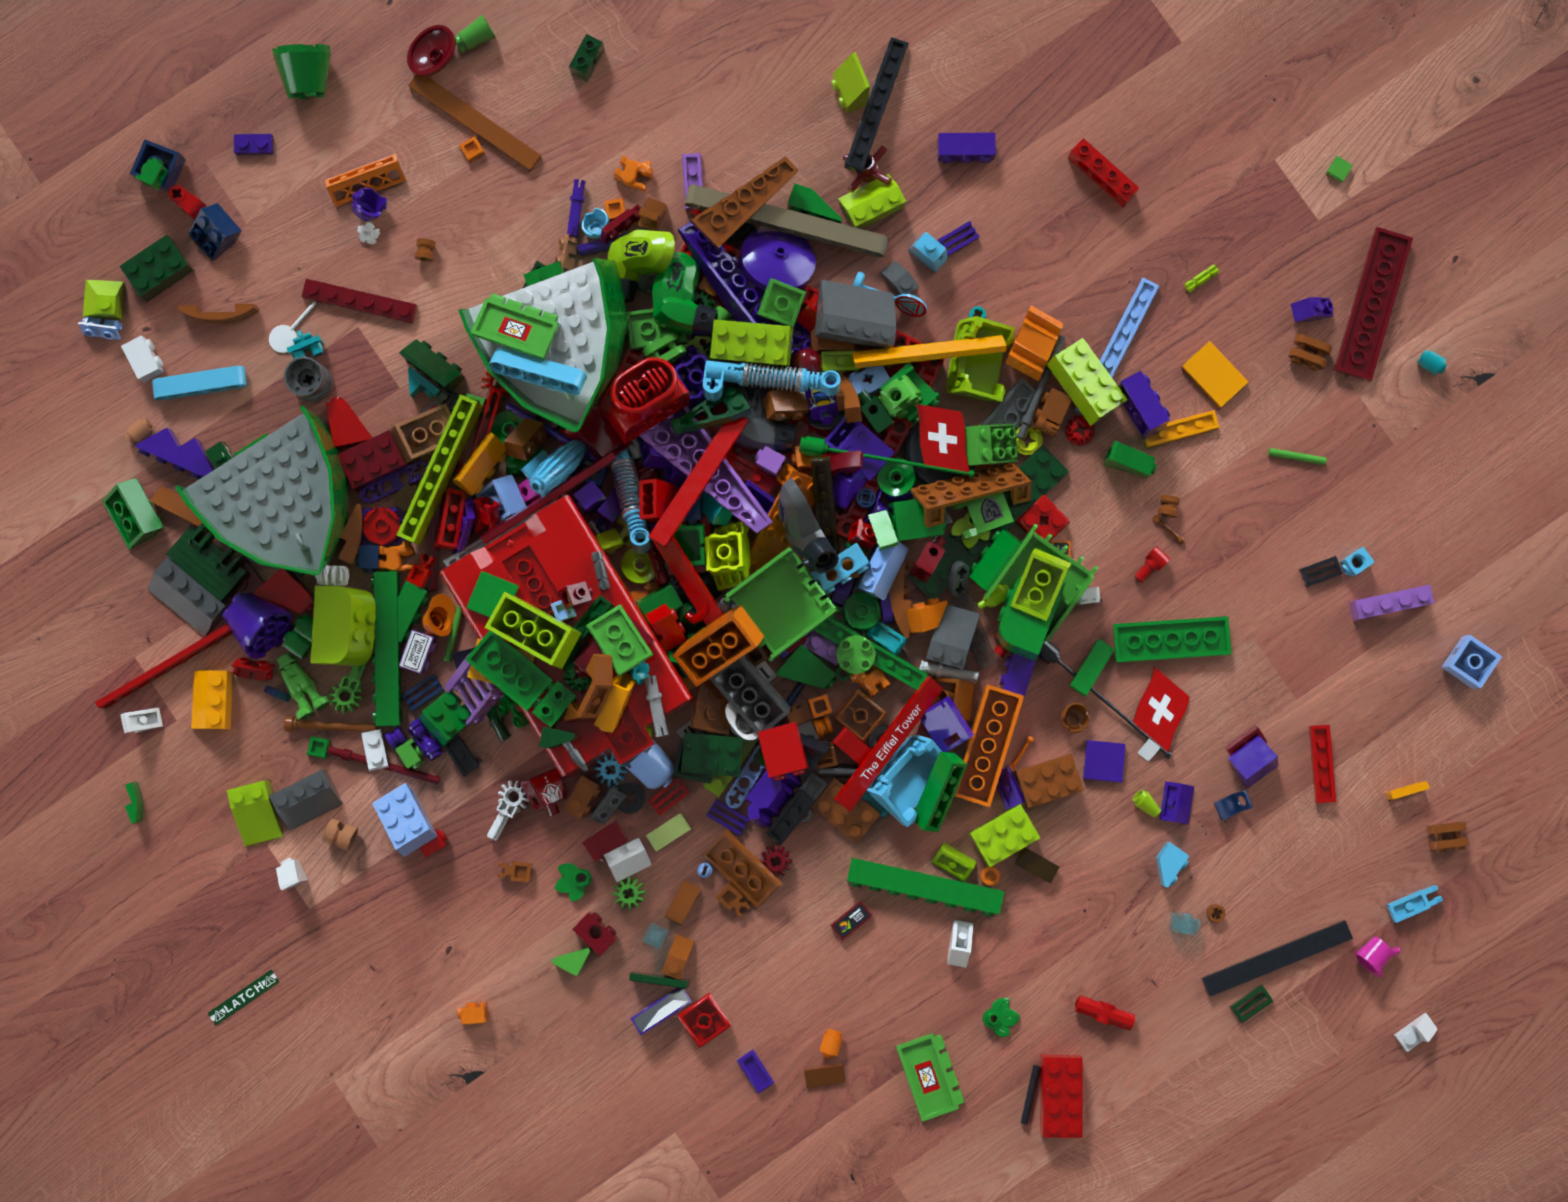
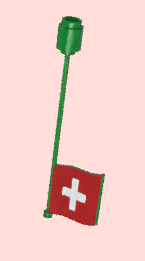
M915 404L919 416L920 448L924 464L863 454L864 458L969 475V478L974 476V470H969L967 461L965 424L960 411ZM806 436V438L801 437L799 448L800 453L812 457H822V454L826 455L827 451L835 453L849 451L828 448V443H824L825 439Z

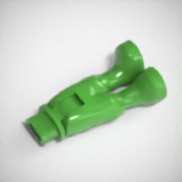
M290 652L276 659L280 666L278 669L281 671L289 694L299 706V710L296 712L298 721L313 716L316 713L315 711H321L330 704V700L326 696H321L317 692L314 680L310 679L297 659H293ZM304 692L310 697L313 707L305 698Z

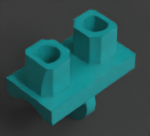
M302 330L297 331L298 337L292 339L295 345L287 347L288 353L294 359L306 357L305 352L311 350L314 357L324 354L323 339L319 335L312 337L310 332L303 334Z

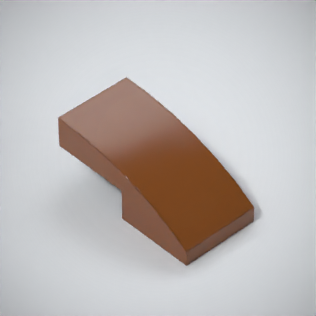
M683 880L665 918L682 926L701 888Z

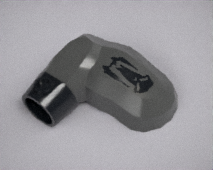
M736 383L749 404L752 413L744 416L749 423L735 444L754 451L763 450L767 446L778 453L793 452L796 425L767 420L762 399L772 388L768 389V386H766L764 389V386L760 388L759 385L756 388L755 385L751 387L750 384L748 387H743Z
M789 478L782 485L779 494V521L786 532L789 545L798 555L805 559L803 562L809 571L814 569L820 574L827 573L835 568L839 557L820 529L801 490L795 481Z

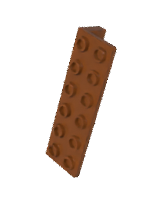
M1006 463L1001 466L974 472L973 478H969V475H962L927 485H920L912 488L911 494L923 506V524L926 528L944 524L945 507L1009 490L1010 502L1013 505L1030 501L1031 480L1014 463Z

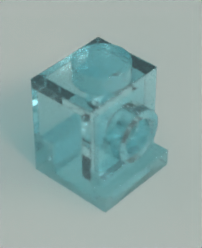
M1172 911L1170 931L1197 934L1201 927L1200 919L1193 918V914L1181 913V916H1179V912Z

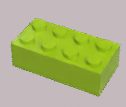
M714 320L710 358L721 361L790 367L794 328L791 326Z
M1083 338L1056 354L1046 364L1090 426L1118 409L1128 400Z

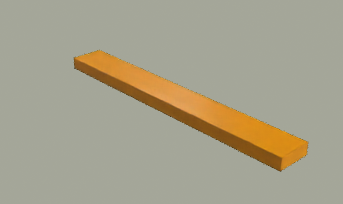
M999 335L852 352V360L855 368L1005 352L1007 345L1003 336Z

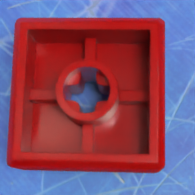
M1042 495L1017 519L1016 523L1027 534L1033 525L1037 524L1038 528L1034 532L1044 539L1050 533L1052 535L1048 541L1050 542L1070 523V520L1045 495ZM1039 517H1041L1042 519H1047V526L1045 524H1043L1042 526L1039 524V522L1041 521Z
M711 993L706 994L678 1015L679 1020L699 1048L731 1026L730 1021ZM701 1016L709 1017L708 1025L700 1023Z

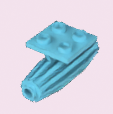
M572 440L558 448L550 456L543 450L523 467L521 471L530 481L531 489L543 496L567 480L566 478L578 467L586 455L587 448H585V444L582 441Z

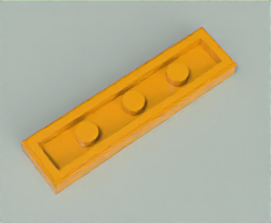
M1215 410L1168 422L1164 430L1143 440L1145 448L1219 429Z

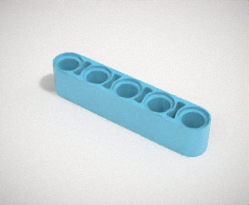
M503 347L495 350L488 365L497 374L571 395H579L587 379L586 373L580 369L549 360H541Z
M232 366L156 378L152 380L155 400H168L243 388L247 386L245 367Z

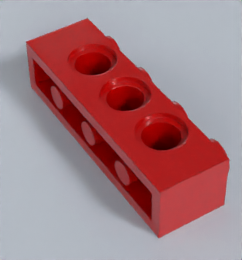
M1084 138L1071 150L1068 159L1123 208L1138 192L1139 187Z

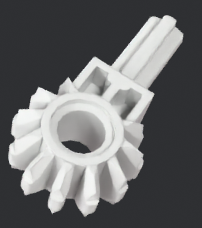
M512 780L508 781L509 787L505 784L501 786L505 792H498V795L503 796V798L498 800L499 805L496 810L499 811V814L487 834L492 840H498L508 819L514 818L516 813L521 812L520 806L524 809L527 808L524 801L530 802L525 797L526 794L523 788L519 787V780L515 782V786ZM512 791H516L519 794L517 802H513L510 799Z

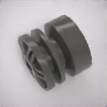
M305 356L295 358L285 368L284 382L286 387L304 401L318 402L330 393L333 384L332 375L326 367L313 358Z

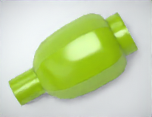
M998 584L988 599L983 597V600L977 603L979 609L982 610L987 606L995 607L1003 603L1009 590L1006 584Z

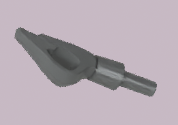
M571 741L563 743L562 745L569 751L568 753L572 761L582 770L586 771L588 768L578 750L574 748Z

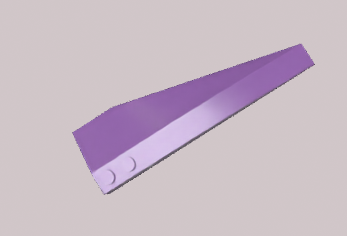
M643 387V388H640V389H641V390H647L648 388ZM686 406L639 437L688 477L712 440L704 429L675 435L670 421L688 413L690 410ZM725 458L704 491L757 534L773 522Z

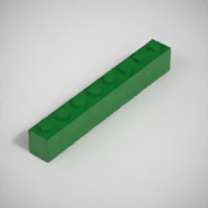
M397 571L374 572V577H371V588H374L373 598L376 604L375 653L372 654V664L375 665V673H372V682L375 684L372 700L373 703H376V711H373V722L378 727L403 726L402 667L399 666L402 651L401 642H398L397 601L401 592L400 573Z
M852 857L847 875V881L850 882V886L861 888L863 884L869 886V890L880 892L881 889H886L888 894L899 896L900 893L907 894L909 899L918 900L919 897L926 898V902L937 904L938 901L945 902L946 907L956 909L957 905L963 906L964 911L973 913L977 909L983 911V915L994 917L995 914L1000 915L1004 896L1003 890Z

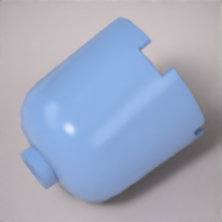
M655 741V745L638 754L632 762L630 760L625 766L650 789H657L662 785L666 787L673 780L671 776L675 769L673 761Z

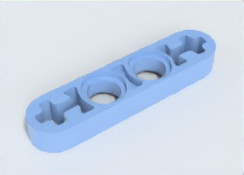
M759 745L755 747L740 771V777L735 779L726 794V804L731 808L740 807L764 769L762 765H760L759 770L756 772H752L749 769V764L753 761L754 755L760 747ZM743 777L748 778L750 781L747 788L739 786V780ZM735 786L740 791L745 792L743 796L740 793L737 796L738 803L730 804L729 796H734L737 792L733 790Z

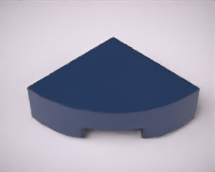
M266 685L264 692L286 702H289L291 698L290 694L277 690L270 685Z

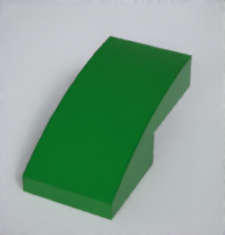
M131 782L125 785L131 800V804L126 805L125 809L131 824H138L142 821L143 815L142 794L138 782Z

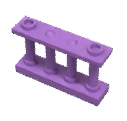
M464 659L444 687L448 693L453 690L459 692L471 713V716L465 723L467 725L475 723L476 725L485 720L486 714L494 704L504 697V692L497 688L496 685L485 682L490 690L489 692L483 681L472 679L484 698L482 699L471 678H467L470 664ZM470 695L472 696L473 700L475 701L477 707L475 706L474 702L472 701Z

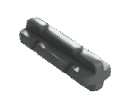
M594 552L591 556L592 561L595 562L593 565L596 578L599 580L598 587L600 591L610 588V585L606 579L608 576L605 563L602 561V552Z

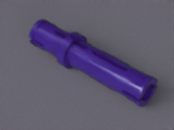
M574 179L573 193L570 196L571 206L566 234H569V237H571L573 230V237L578 238L582 203L585 201L583 194L586 181L581 180L580 187H578L579 179Z

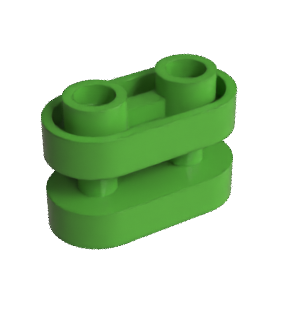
M667 331L660 336L659 340L646 343L642 353L645 358H662L672 364L682 358L687 351L683 345L676 346L675 343L679 340L676 333ZM667 348L670 349V351L666 352L665 354L661 356L659 355V353L666 350Z

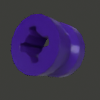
M400 726L395 727L392 732L385 733L387 741L394 750L399 745L408 741Z

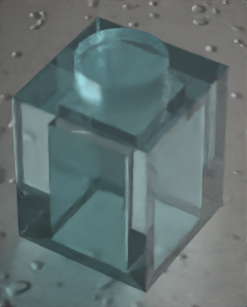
M652 922L644 936L643 942L660 950L670 930Z

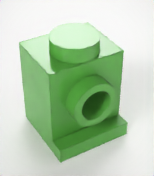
M410 739L395 750L407 769L414 768L416 770L424 765L422 758L424 754L418 745H414L416 743L414 739Z

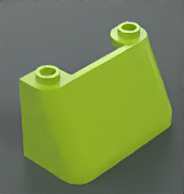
M979 316L960 320L957 324L954 341L1002 335L1008 347L1015 340V327ZM1003 352L951 358L946 392L980 400L1003 402L1005 389L1003 384L998 383Z

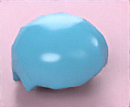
M594 208L592 213H586L582 221V230L589 238H601L602 228L610 223L608 215L599 208Z

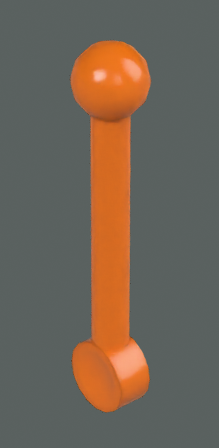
M1032 736L1027 737V742L1025 743V745L1023 746V748L1021 749L1013 763H1010L1008 765V767L1010 766L1012 771L1016 769L1017 762L1019 761V759L1021 758L1029 744L1034 742V738Z

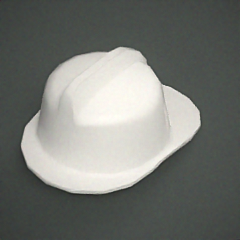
M728 702L725 713L733 734L746 740L759 738L752 727L732 704Z

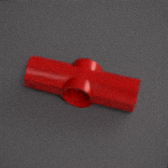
M1079 995L1074 1009L1076 1012L1093 1017L1096 1021L1107 1025L1112 1024L1131 1031L1136 1016L1135 1014L1118 1009L1107 1002L1096 1001Z

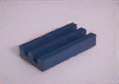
M431 674L401 696L410 707V710L414 711L445 689L436 676ZM431 680L434 681L432 684L424 688L422 691H420L410 699L408 698L409 695L420 689L422 686H424ZM436 685L438 686V689H436L434 692L423 698L415 705L412 704L413 701L421 697L423 694L434 688Z

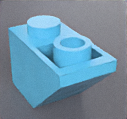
M1166 842L1156 857L1160 882L1166 888L1169 885L1172 887L1178 879L1176 875L1180 869L1183 871L1189 863L1187 860L1189 855L1171 842Z

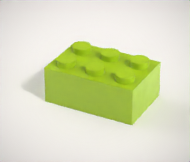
M1021 804L1008 809L968 832L988 867L997 864L1040 839Z

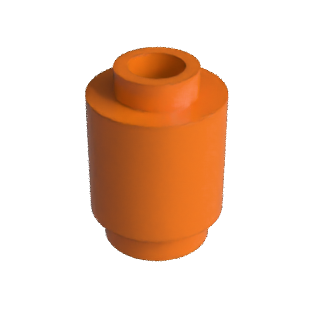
M827 1028L819 1049L820 1052H823V1057L833 1059L834 1056H838L843 1040L841 1037L842 1032Z

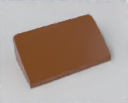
M842 1062L804 1068L807 1088L845 1082Z

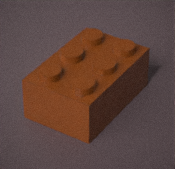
M1072 753L1014 771L1018 786L1025 800V808L1084 791Z

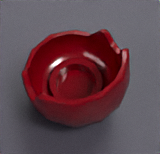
M811 348L801 349L794 353L792 366L793 368L796 367L797 371L799 368H806L807 371H810V374L812 372L817 374L822 368V358L818 352Z

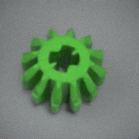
M629 876L626 879L627 884L624 880H621L619 882L622 887L617 884L614 886L619 892H613V896L620 897L615 900V903L623 901L621 904L622 909L628 903V909L631 910L632 903L638 908L640 905L637 900L644 902L645 899L639 895L646 894V890L640 891L639 888L643 887L644 884L640 883L637 886L638 878H635L633 883H631V877ZM632 888L634 896L627 898L625 896L627 893L624 892Z

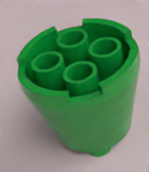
M291 44L277 46V49L272 48L273 57L289 99L325 98L331 58L330 45L315 44L314 47L313 45Z

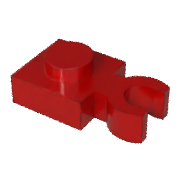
M425 553L420 555L419 565L414 563L406 578V581L422 589L425 588L433 573L429 568L436 562V558L432 556L426 562L428 555Z

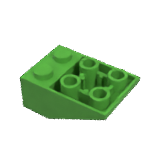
M1015 424L965 427L968 465L1018 462Z

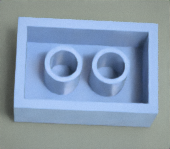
M402 784L372 803L395 850L402 856H407L437 837L415 791L408 784Z

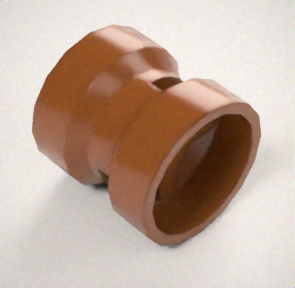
M425 238L417 239L416 245L418 249L415 252L414 258L419 261L433 262L434 254L432 250L435 249L436 242Z
M1161 495V507L1158 509V515L1176 518L1178 513L1176 508L1179 505L1180 498L1171 495Z

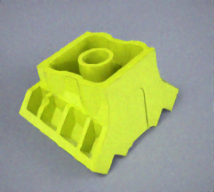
M742 521L716 527L713 534L705 537L706 571L713 575L718 591L736 587L751 576L749 572L751 565L750 543L747 536L749 528Z

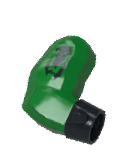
M674 252L668 268L663 273H657L653 284L654 321L664 329L679 334L712 337L713 322L718 320V310L694 303L695 288L700 277V268L689 254Z

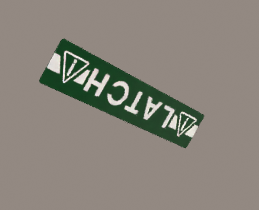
M269 970L208 1012V1015L215 1025L219 1024L279 983L278 978L272 970Z

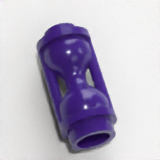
M419 718L409 724L410 728H408V731L426 758L432 761L443 754L441 744Z

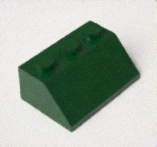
M416 339L399 352L405 361L448 393L453 392L465 377L461 373L462 368L454 362L452 365L446 361L447 357L439 351L437 354L431 350L432 346L424 340L420 342Z

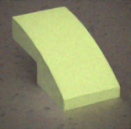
M680 813L647 834L646 837L657 852L691 830V828Z

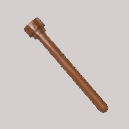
M285 716L284 719L285 732H293L298 728L362 732L378 730V726L375 724L298 721L294 716Z

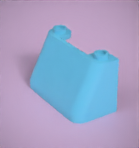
M916 734L910 736L897 749L866 791L903 826L908 827L916 821L917 812L914 808L920 800L937 757L942 752L932 739Z

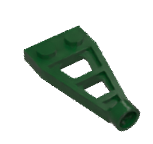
M735 383L723 389L722 397L719 400L709 401L706 399L682 417L670 421L675 435L735 421L752 413ZM720 402L724 403L728 409L726 413L712 415L710 409ZM705 412L708 419L698 422L693 421L694 417Z

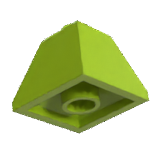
M86 280L83 317L122 320L125 282Z

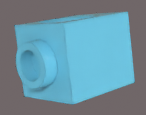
M1361 547L1341 560L1340 563L1344 573L1353 577L1373 564L1374 560L1366 549ZM1353 558H1356L1359 561L1358 568L1353 566Z

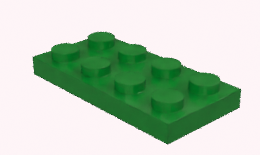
M490 630L465 659L527 712L554 681L501 636Z

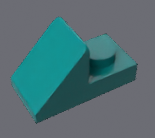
M411 366L408 368L410 396L414 399L422 390L430 398L432 396L437 398L441 391Z

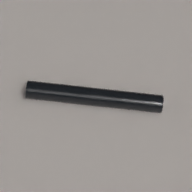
M1033 1065L1020 1122L1025 1125L1029 1123L1041 1066Z

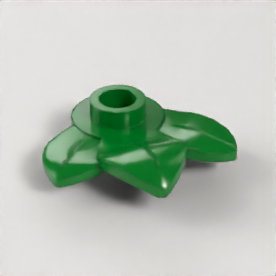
M572 863L561 864L558 866V870L562 877L557 881L554 888L559 892L569 893L571 901L579 900L584 895L585 887L589 886L592 881L591 873L586 869H579ZM580 875H584L586 877V880L584 882H581L579 880Z
M1006 997L995 1000L991 1009L986 1010L982 1017L984 1025L993 1029L994 1033L1000 1037H1008L1010 1035L1009 1027L1017 1024L1020 1019V1015L1016 1011L1009 1009L1010 1000ZM992 1015L995 1016L994 1022H991L990 1020Z

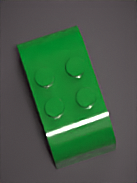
M1021 576L1016 581L1014 588H1009L1004 600L1007 606H1002L997 621H1000L997 636L1001 646L1006 650L1036 661L1066 583H1063L1048 620L1045 621L1010 606L1022 578Z

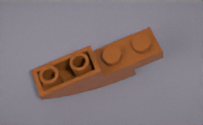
M903 561L896 575V580H894L889 590L894 622L900 634L908 640L909 635L913 636V633L910 630L906 610L914 607L911 605V600H903L904 597H907L908 585H904V578H908L909 567L905 566V561Z

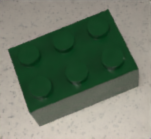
M167 234L119 266L138 295L146 302L194 271L175 241Z
M685 733L681 772L740 777L743 738Z

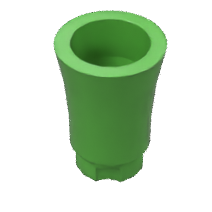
M481 14L474 22L458 32L455 38L457 47L461 53H464L488 40L496 38Z

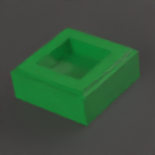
M311 736L306 755L327 759V750L331 740Z

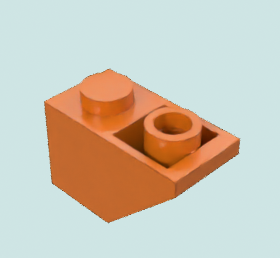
M939 598L928 599V603L913 604L914 608L906 610L911 633L925 632L937 628L947 607V600L939 601Z

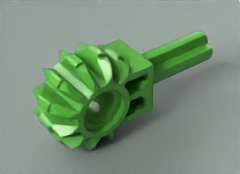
M367 662L361 666H353L349 677L344 675L341 682H338V689L334 686L332 687L335 694H329V697L333 698L330 704L336 705V711L341 709L342 713L346 714L348 708L353 713V706L360 707L356 702L363 700L362 697L358 696L362 693L363 683L359 680ZM350 693V699L343 702L342 695Z

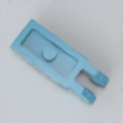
M1437 885L1418 890L1386 904L1393 922L1398 923L1442 902V896H1436L1430 900L1426 897L1427 894L1438 890Z

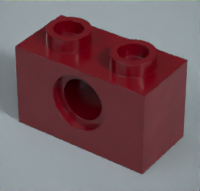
M589 911L572 930L601 956L615 942L617 932L610 925L606 927L601 922L603 919L596 912L592 914ZM593 927L600 928V937L596 938L591 934Z

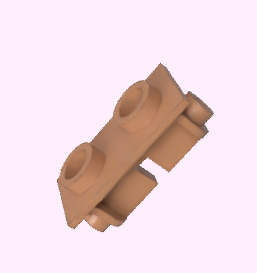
M569 234L559 239L557 246L560 249L559 255L554 263L557 261L562 263L564 272L573 270L575 259L570 258L569 254L575 256L578 247L577 238L570 237L568 239Z

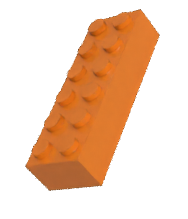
M988 684L984 686L971 729L974 735L968 739L962 758L968 765L954 797L986 807L991 806L1023 702V695Z

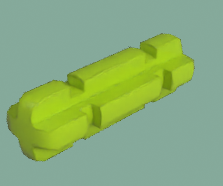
M1215 265L1210 266L1207 270L1186 282L1184 285L1185 289L1189 293L1192 292L1196 287L1201 286L1210 280L1211 277L1216 276L1219 273L1218 268Z

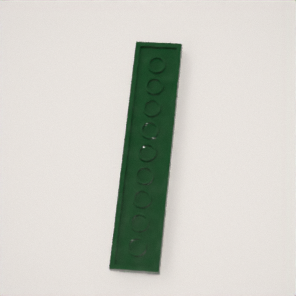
M1044 445L1018 467L1031 480L1030 501L1013 505L1010 502V490L1003 492L1014 520L1013 522L990 530L988 540L979 538L978 542L969 549L964 545L962 536H953L950 532L943 538L946 541L943 549L946 551L926 583L910 575V571L908 572L909 580L927 599L937 598L948 588L950 568L954 562L962 561L970 567L981 556L980 554L986 545L990 548L994 542L991 538L997 530L1001 532L1004 528L1008 531L1017 522V519L1042 495H1046L1069 473Z

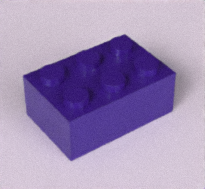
M1139 371L1122 380L1118 387L1128 399L1123 403L1125 410L1141 437L1145 440L1164 430L1170 421V413L1166 407L1163 408L1161 405L1160 396L1151 388L1148 376Z

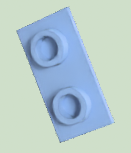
M87 316L82 319V322L78 323L83 335L121 340L118 330L122 329V323H119L118 320L105 319L103 325H101V318Z

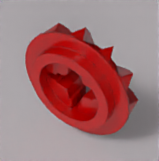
M1076 415L1066 423V438L1074 445H1086L1095 435V425L1090 426L1083 415ZM1078 423L1081 428H1087L1083 431V435H1080L1079 432L1073 433L1078 428Z

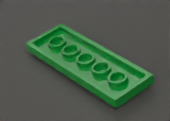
M1228 616L1112 624L1115 663L1232 654Z

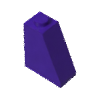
M616 488L596 512L593 522L600 533L615 528L618 524L617 520L621 516L622 511L620 510L621 507L619 506Z

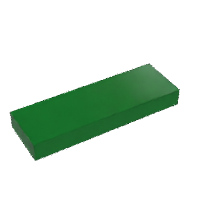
M1097 639L1069 687L1082 696H1087L1115 649L1102 640Z

